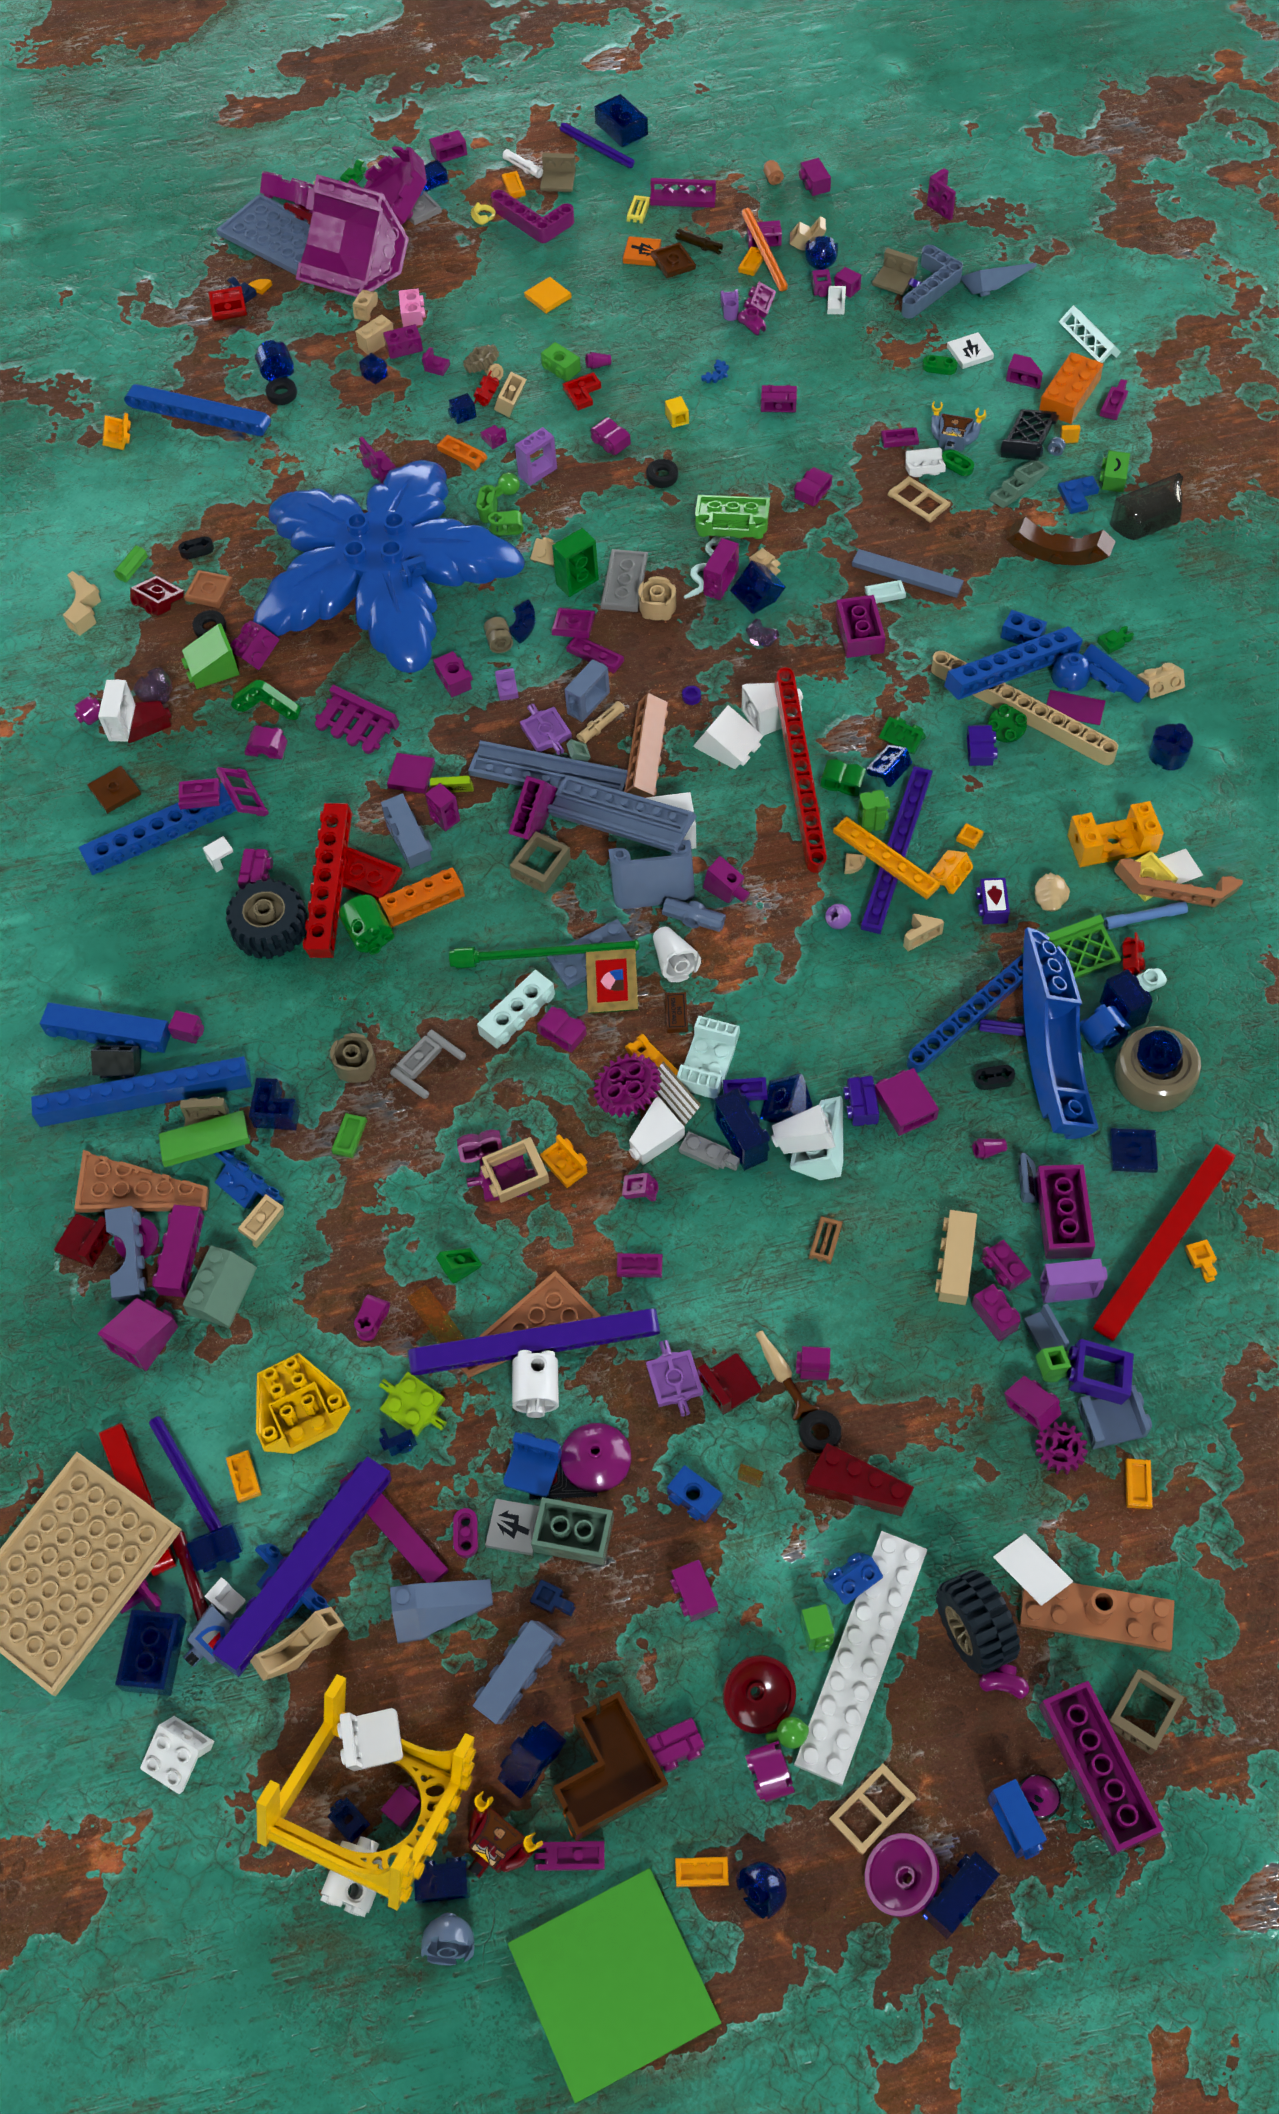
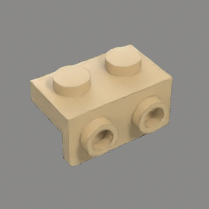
M543 537V539L536 538L530 560L554 567L552 545L555 543L553 540L547 537Z
M1165 663L1162 667L1147 669L1144 673L1137 674V678L1150 687L1148 697L1151 699L1185 687L1184 670L1173 663Z

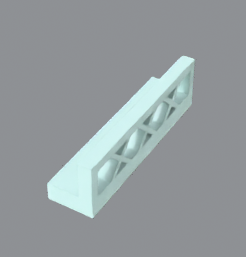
M1074 305L1059 321L1098 362L1103 363L1110 354L1117 358L1121 353ZM1073 315L1075 317L1074 324L1067 325L1066 321ZM1078 327H1085L1083 335H1077ZM1095 337L1094 345L1088 346V338ZM1105 347L1107 350L1099 358L1097 356L1098 348Z

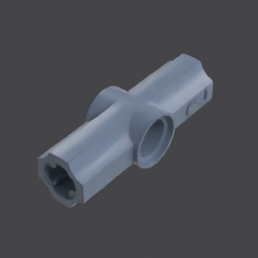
M668 897L662 909V915L681 920L684 925L690 928L701 926L720 932L726 919V914L706 909L698 901L686 903Z

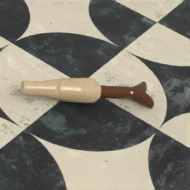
M763 1330L756 1333L755 1336L761 1345L774 1377L778 1382L784 1383L796 1404L792 1420L799 1419L803 1413L820 1410L819 1407L811 1405L802 1398L791 1379L792 1371L790 1366L769 1341Z

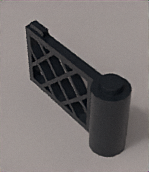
M1022 409L1008 438L1002 442L1001 457L1038 461L1039 457L1043 455L1042 445L1052 425L1057 423L1059 415L1051 411ZM1035 421L1038 422L1037 424H1034V425H1031V424H1030V423H1033V422H1035ZM1023 426H1026V427H1027V428H1024V429H1022V430L1019 429L1020 427H1023ZM1041 427L1044 428L1043 430H1040V431H1037V430H1036V429H1039V428H1041ZM1029 432H1032V433H1033V434H1030V435H1028V436L1025 435L1026 433H1029ZM1035 438H1038V439H1039V441H1031V440H1033V439H1035Z

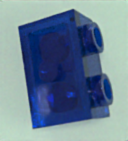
M888 744L866 768L867 774L883 778L886 787H891L912 764L908 749Z

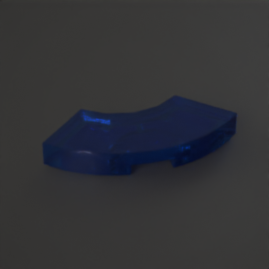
M529 599L513 608L516 620L509 627V632L519 644L530 636L536 622L534 607Z

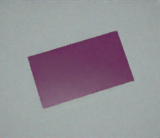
M1050 690L1046 705L1076 721L1100 725L1106 701Z

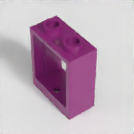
M723 538L720 540L703 569L704 595L718 600L722 599L739 570V543Z

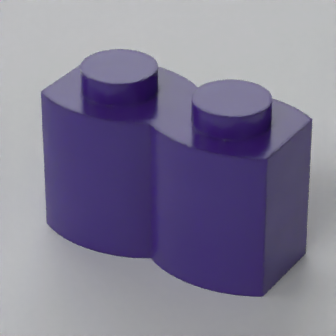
M992 725L968 726L966 736L969 766H993L994 759L998 757V749L994 747L996 731L992 730Z

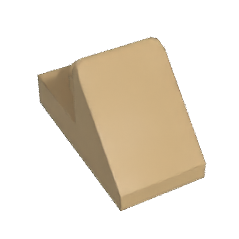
M913 914L911 923L913 929L905 934L903 946L907 951H910L941 935L944 921L938 918Z

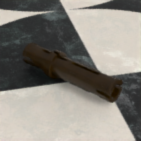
M680 228L677 230L680 234L676 233L675 235L677 240L698 246L704 251L709 250L719 255L721 254L719 249L723 250L722 243L712 241L709 237L704 238Z

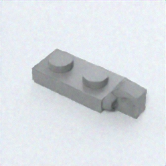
M689 1131L679 1148L681 1154L717 1170L728 1167L736 1171L740 1164V1158L732 1155V1151Z

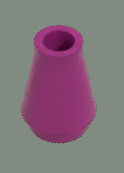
M590 352L585 356L586 367L592 370L611 365V355Z
M978 1138L972 1144L973 1154L976 1158L984 1160L998 1153L1007 1151L1006 1140Z

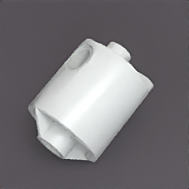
M521 1350L518 1352V1356L512 1360L513 1409L526 1413V1416L530 1418H540L545 1416L546 1412H551L559 1407L558 1359L555 1357V1352L543 1351L541 1353H532L529 1350Z
M360 1836L357 1845L341 1841L340 1846L355 1852L373 1853L377 1851L379 1843ZM375 1860L373 1864H379V1868L382 1869V1861ZM330 1870L320 1893L322 1895L320 1901L341 1907L343 1904L345 1905L344 1911L365 1918L366 1913H369L377 1892ZM351 1885L352 1890L350 1895H348V1888Z

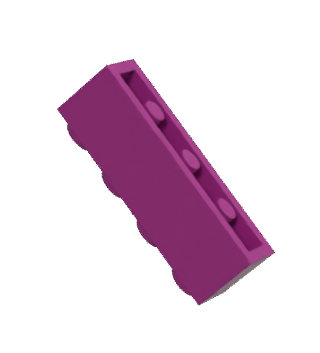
M174 1205L172 1212L168 1215L169 1226L167 1232L163 1235L162 1242L164 1246L157 1260L159 1267L152 1279V1285L159 1295L186 1297L205 1217L200 1207Z

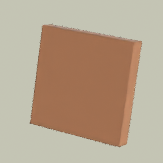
M198 570L184 596L185 601L220 608L233 583V579L230 576Z

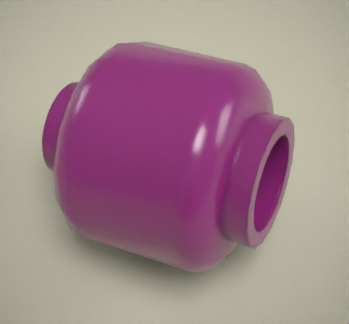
M88 696L75 705L77 712L74 715L80 723L84 721L87 725H91L99 720L98 715L101 704L96 697Z

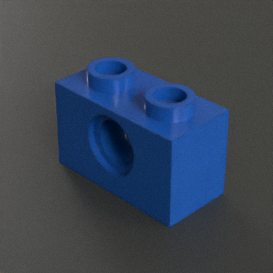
M685 1465L667 1486L669 1500L677 1506H680V1504L688 1509L687 1513L697 1521L701 1519L706 1523L723 1501V1493ZM690 1492H697L700 1496L695 1500H691L687 1495Z

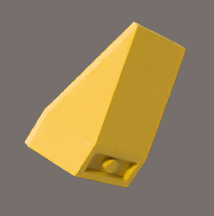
M300 1353L257 1373L256 1433L265 1452L294 1454L336 1433L351 1409L343 1390Z

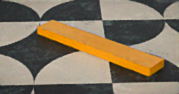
M847 816L833 828L835 835L926 900L940 888V882Z

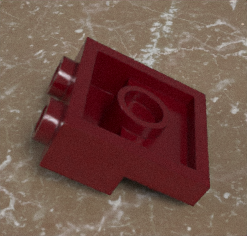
M154 576L130 588L131 603L134 606L144 608L148 614L157 616L171 610V603L184 597V590L158 576Z

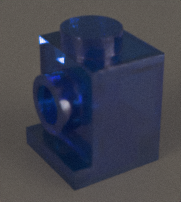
M347 1797L344 1800H338L330 1808L331 1813L327 1816L350 1843L371 1825ZM352 1815L353 1820L349 1824H345V1817Z

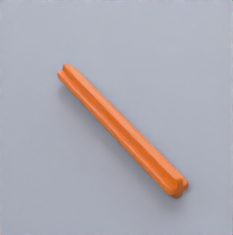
M747 207L742 210V216L779 291H786L788 284L751 209Z

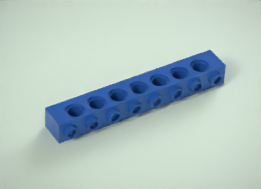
M1069 626L1058 629L1025 643L951 669L947 673L944 686L957 700L963 699L1052 665L1058 657L1065 653H1079L1083 639Z
M221 783L220 806L180 810L178 803L78 848L91 874L95 875L152 848H156L163 843L176 839L183 834L194 831L203 825L212 823L223 816L237 811L223 783Z

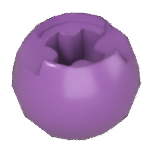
M833 904L827 909L825 919L831 928L843 929L851 921V912L843 904Z

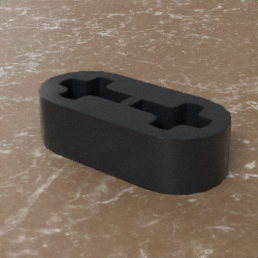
M204 536L182 542L178 550L180 556L188 560L212 553L214 545L211 538Z
M1009 1065L981 1068L975 1073L974 1085L980 1090L1008 1087L1014 1082L1015 1070ZM1002 1073H1005L1006 1076H1009L1008 1079H1005L1004 1076H1001ZM981 1076H984L985 1079H988L987 1082H984L983 1079H980Z

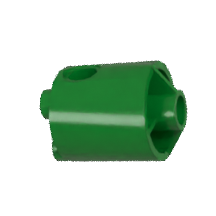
M371 895L354 897L346 902L339 911V918L356 950L359 952H369L371 955H375L395 937L377 900Z

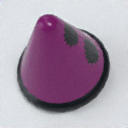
M1032 1774L1020 1782L1019 1786L1036 1819L1050 1818L1059 1810L1061 1794L1055 1782L1049 1777L1041 1774Z

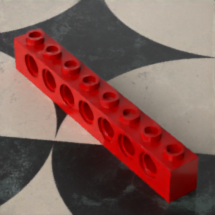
M324 803L323 811L320 812L319 846L315 848L317 860L316 865H313L314 883L310 885L312 898L308 902L309 919H306L305 922L307 935L303 939V949L306 950L310 958H334L352 820V811L348 803Z

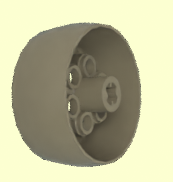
M1164 1026L1145 1027L1131 1034L1120 1048L1115 1063V1081L1123 1097L1131 1104L1151 1112L1169 1111L1179 1107L1191 1096L1199 1080L1201 1058L1193 1042L1175 1029ZM1158 1055H1164L1166 1059L1161 1060ZM1143 1056H1148L1150 1060H1143ZM1174 1066L1177 1070L1171 1071L1169 1067Z

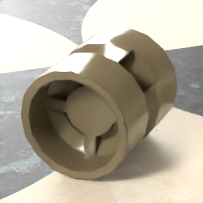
M494 617L485 622L483 627L490 650L494 653H504L510 650L513 646V640L507 621L502 617Z

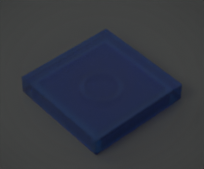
M1111 1128L1112 1171L1157 1173L1156 1130Z

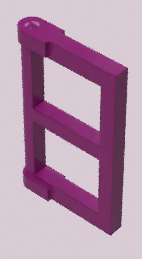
M222 767L216 769L238 812L256 814V816H266L269 814L249 779L246 770ZM227 776L243 778L247 788L233 787ZM237 794L252 796L258 807L242 805Z

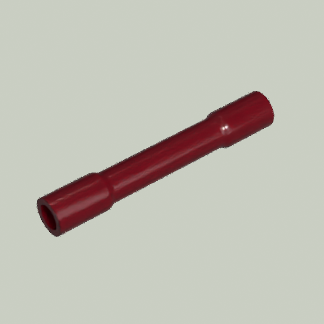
M180 1531L172 1544L179 1559L198 1622L208 1608V1603L204 1598L185 1532Z

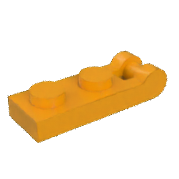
M640 1034L636 1037L637 1040L635 1042H630L625 1046L626 1051L631 1056L634 1053L638 1057L643 1054L645 1058L649 1057L658 1068L664 1062L677 1077L678 1070L649 1042L644 1034ZM641 1047L645 1049L642 1053L638 1051Z

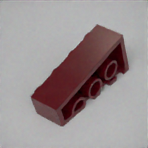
M829 1443L826 1444L805 1485V1493L812 1495L814 1493L833 1500L839 1499L847 1501L849 1504L857 1506L859 1504L871 1507L873 1510L901 1517L914 1490L913 1486Z

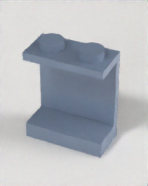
M1132 1385L1131 1396L1122 1405L1102 1399L1091 1401L1090 1396L1080 1397L1077 1408L1092 1450L1147 1437L1152 1428L1150 1416L1144 1412V1400L1142 1394L1137 1392L1135 1385Z

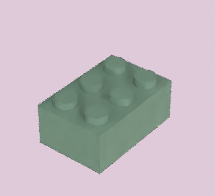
M542 1497L531 1542L533 1552L604 1566L614 1522L613 1510Z

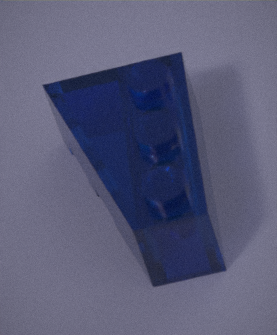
M976 1851L971 1857L967 1853L957 1864L960 1868L958 1873L954 1877L951 1874L946 1877L940 1885L943 1891L938 1897L934 1895L930 1903L925 1907L926 1912L923 1914V1917L946 1939L952 1935L1000 1875Z

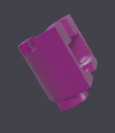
M256 725L250 733L245 748V755L258 757V754H265L269 758L282 760L288 741L281 729H271Z

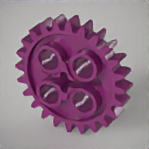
M636 1053L631 1058L628 1054H625L624 1059L617 1056V1062L615 1063L610 1060L611 1066H603L605 1072L598 1073L601 1079L594 1081L597 1085L593 1088L596 1093L594 1097L600 1108L605 1113L609 1112L611 1116L617 1114L619 1118H621L623 1113L629 1117L631 1111L637 1115L639 1108L645 1110L644 1104L651 1105L650 1098H657L654 1091L661 1089L658 1084L662 1082L659 1077L661 1073L656 1064L649 1057L645 1058L643 1054L638 1057Z

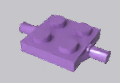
M535 704L529 705L527 709L532 715L520 721V727L536 752H542L553 747L557 755L563 754L564 749L560 743L571 739L572 733L555 707L538 711Z
M664 1340V1344L663 1341L659 1342L662 1355L657 1359L646 1362L648 1374L658 1407L678 1404L681 1416H685V1412L687 1416L690 1414L687 1401L703 1395L701 1382L691 1351L671 1352L668 1340Z

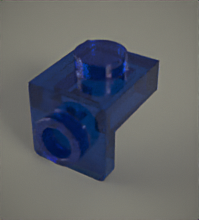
M385 1428L380 1429L382 1437L379 1438L383 1450H389L391 1456L398 1453H407L414 1446L418 1445L411 1429L390 1439Z

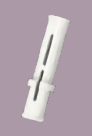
M509 149L503 152V159L523 169L524 173L531 174L538 179L543 175V169L534 165L531 160H525Z

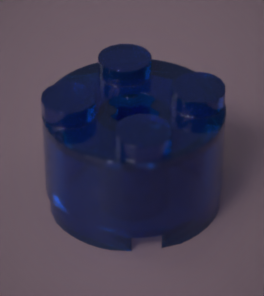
M268 340L259 345L255 354V360L264 379L270 382L280 377L287 378L294 373L293 360L287 346L280 341L279 343L274 340Z
M1178 723L1156 728L1149 749V758L1156 766L1159 764L1165 770H1177L1184 766L1193 746V737L1187 730V727L1184 724Z

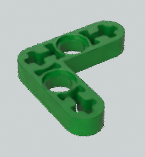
M255 680L234 695L231 706L235 710L245 712L262 701L290 720L298 719L301 712V707L262 680Z

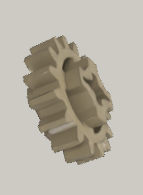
M493 344L476 347L473 349V352L465 357L466 360L463 361V365L469 373L485 371L494 361H497L499 352Z

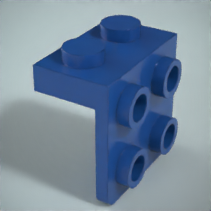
M515 1432L512 1440L514 1451L503 1483L506 1487L540 1497H547L561 1460V1445L553 1439L545 1438V1440H542L528 1432H522V1434Z

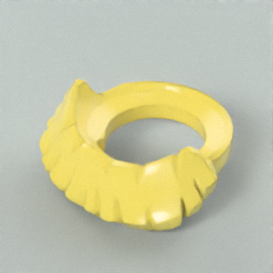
M479 202L471 209V216L479 225L493 220L496 214L493 207L480 205ZM486 210L491 212L492 215L490 217L487 215L480 216L478 213Z

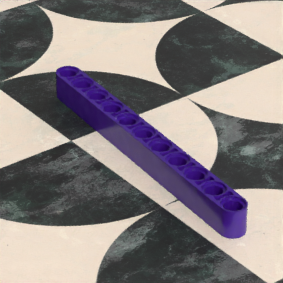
M645 1309L422 1346L408 1350L411 1375H424L513 1360L521 1350H529L532 1353H541L543 1351L561 1352L651 1337L660 1334V1327L656 1309Z

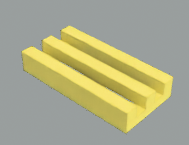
M634 195L627 214L628 222L633 219V222L636 223L639 220V223L643 224L650 205V197ZM638 200H640L635 215H633Z

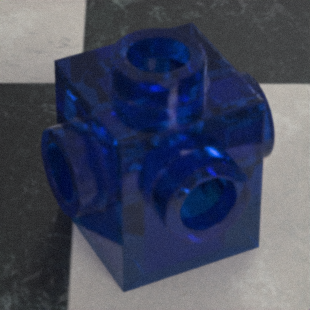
M373 353L359 361L361 375L376 385L388 376L386 362Z

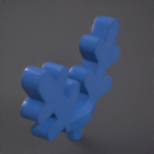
M717 359L716 364H714L716 371H713V374L707 372L706 375L701 376V380L706 381V383H710L713 380V383H717L718 380L724 377L727 378L729 365H726L725 361L721 362Z

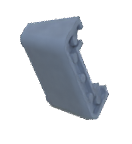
M690 840L682 841L677 854L671 852L670 856L631 860L629 852L624 848L609 849L615 905L620 909H632L664 905L668 897L683 902L692 900L695 895Z

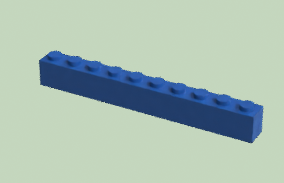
M242 1056L32 1096V1116L39 1127L252 1087L250 1068L245 1057Z

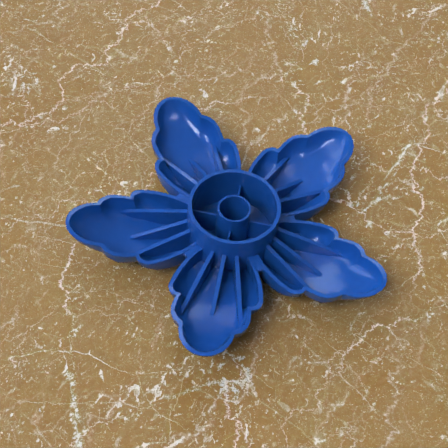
M427 460L413 461L402 467L390 470L383 483L375 484L369 489L366 500L367 513H363L360 505L351 496L343 493L332 496L320 488L289 492L279 496L271 504L268 517L277 526L278 534L283 538L290 539L291 546L294 549L305 553L296 557L287 567V571L273 578L267 589V594L256 609L253 622L263 626L278 637L289 631L305 630L318 619L328 620L333 618L356 597L357 624L361 629L368 630L373 648L385 654L387 660L397 670L407 673L417 672L423 669L430 661L432 655L431 641L437 633L436 622L432 615L437 610V601L426 581L452 587L461 586L464 584V581L485 584L493 581L495 578H507L518 574L524 568L525 561L516 547L504 539L493 535L492 532L483 526L464 525L462 522L452 518H439L446 509L443 500L449 493L446 484V472L436 462ZM423 555L427 573L411 578L412 587H408L407 582H403L400 576V570H402L401 562Z

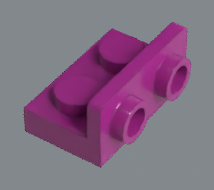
M759 281L755 287H751L748 293L750 298L746 299L743 307L745 309L750 307L757 308L759 316L765 319L776 291Z
M1005 1240L1000 1241L991 1248L988 1246L983 1248L981 1260L984 1266L994 1272L997 1282L1002 1287L1005 1286L1008 1291L1031 1278V1272Z

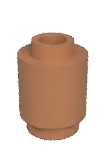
M773 160L765 163L763 171L771 185L779 184L784 178L780 166Z

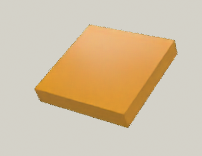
M551 277L524 292L525 298L546 314L572 298L571 293Z

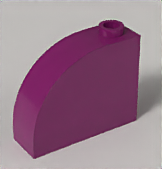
M526 776L508 834L529 840L535 831L540 833L549 816V809L547 807L549 804H553L558 788L543 780Z

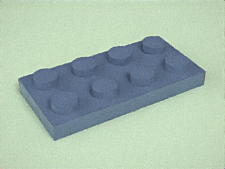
M616 919L566 946L633 940L619 920ZM586 953L546 956L547 961L567 990L587 980Z

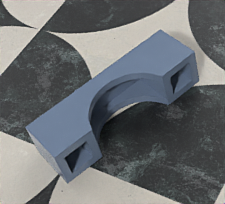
M132 1206L105 1210L106 1232L121 1238L126 1248V1258L123 1265L117 1272L110 1275L111 1297L116 1301L144 1298L147 1282L142 1274V1269L145 1268V1260L140 1250V1247H143V1237L141 1233L139 1234L138 1226L141 1225L140 1212H137Z

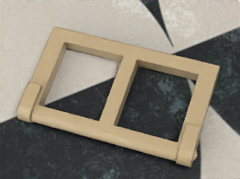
M910 476L888 492L889 497L925 518L929 523L935 520L951 504ZM909 484L922 492L911 502L898 495ZM926 497H930L941 504L930 514L916 506Z
M882 1764L829 1820L856 1850L863 1855L876 1839L917 1798ZM881 1775L905 1798L887 1818L864 1795ZM858 1799L881 1822L863 1843L840 1819Z

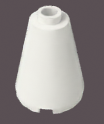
M661 927L656 930L653 935V941L662 975L670 982L687 980L690 978L688 975L693 971L696 973L700 967L701 957L698 952L671 928Z

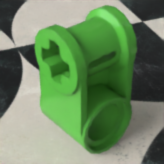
M520 511L492 512L488 516L490 523L489 531L498 537L518 535L524 530Z

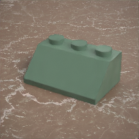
M210 1245L184 1300L183 1307L189 1316L230 1328L257 1267L231 1251Z

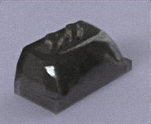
M1177 473L1117 497L1110 522L1111 527L1123 537L1137 540L1179 523L1182 516L1183 493L1181 485L1183 476Z

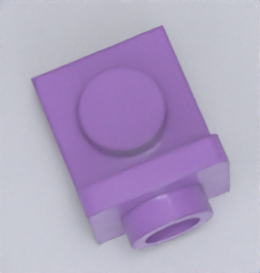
M514 669L495 671L500 701L519 698Z

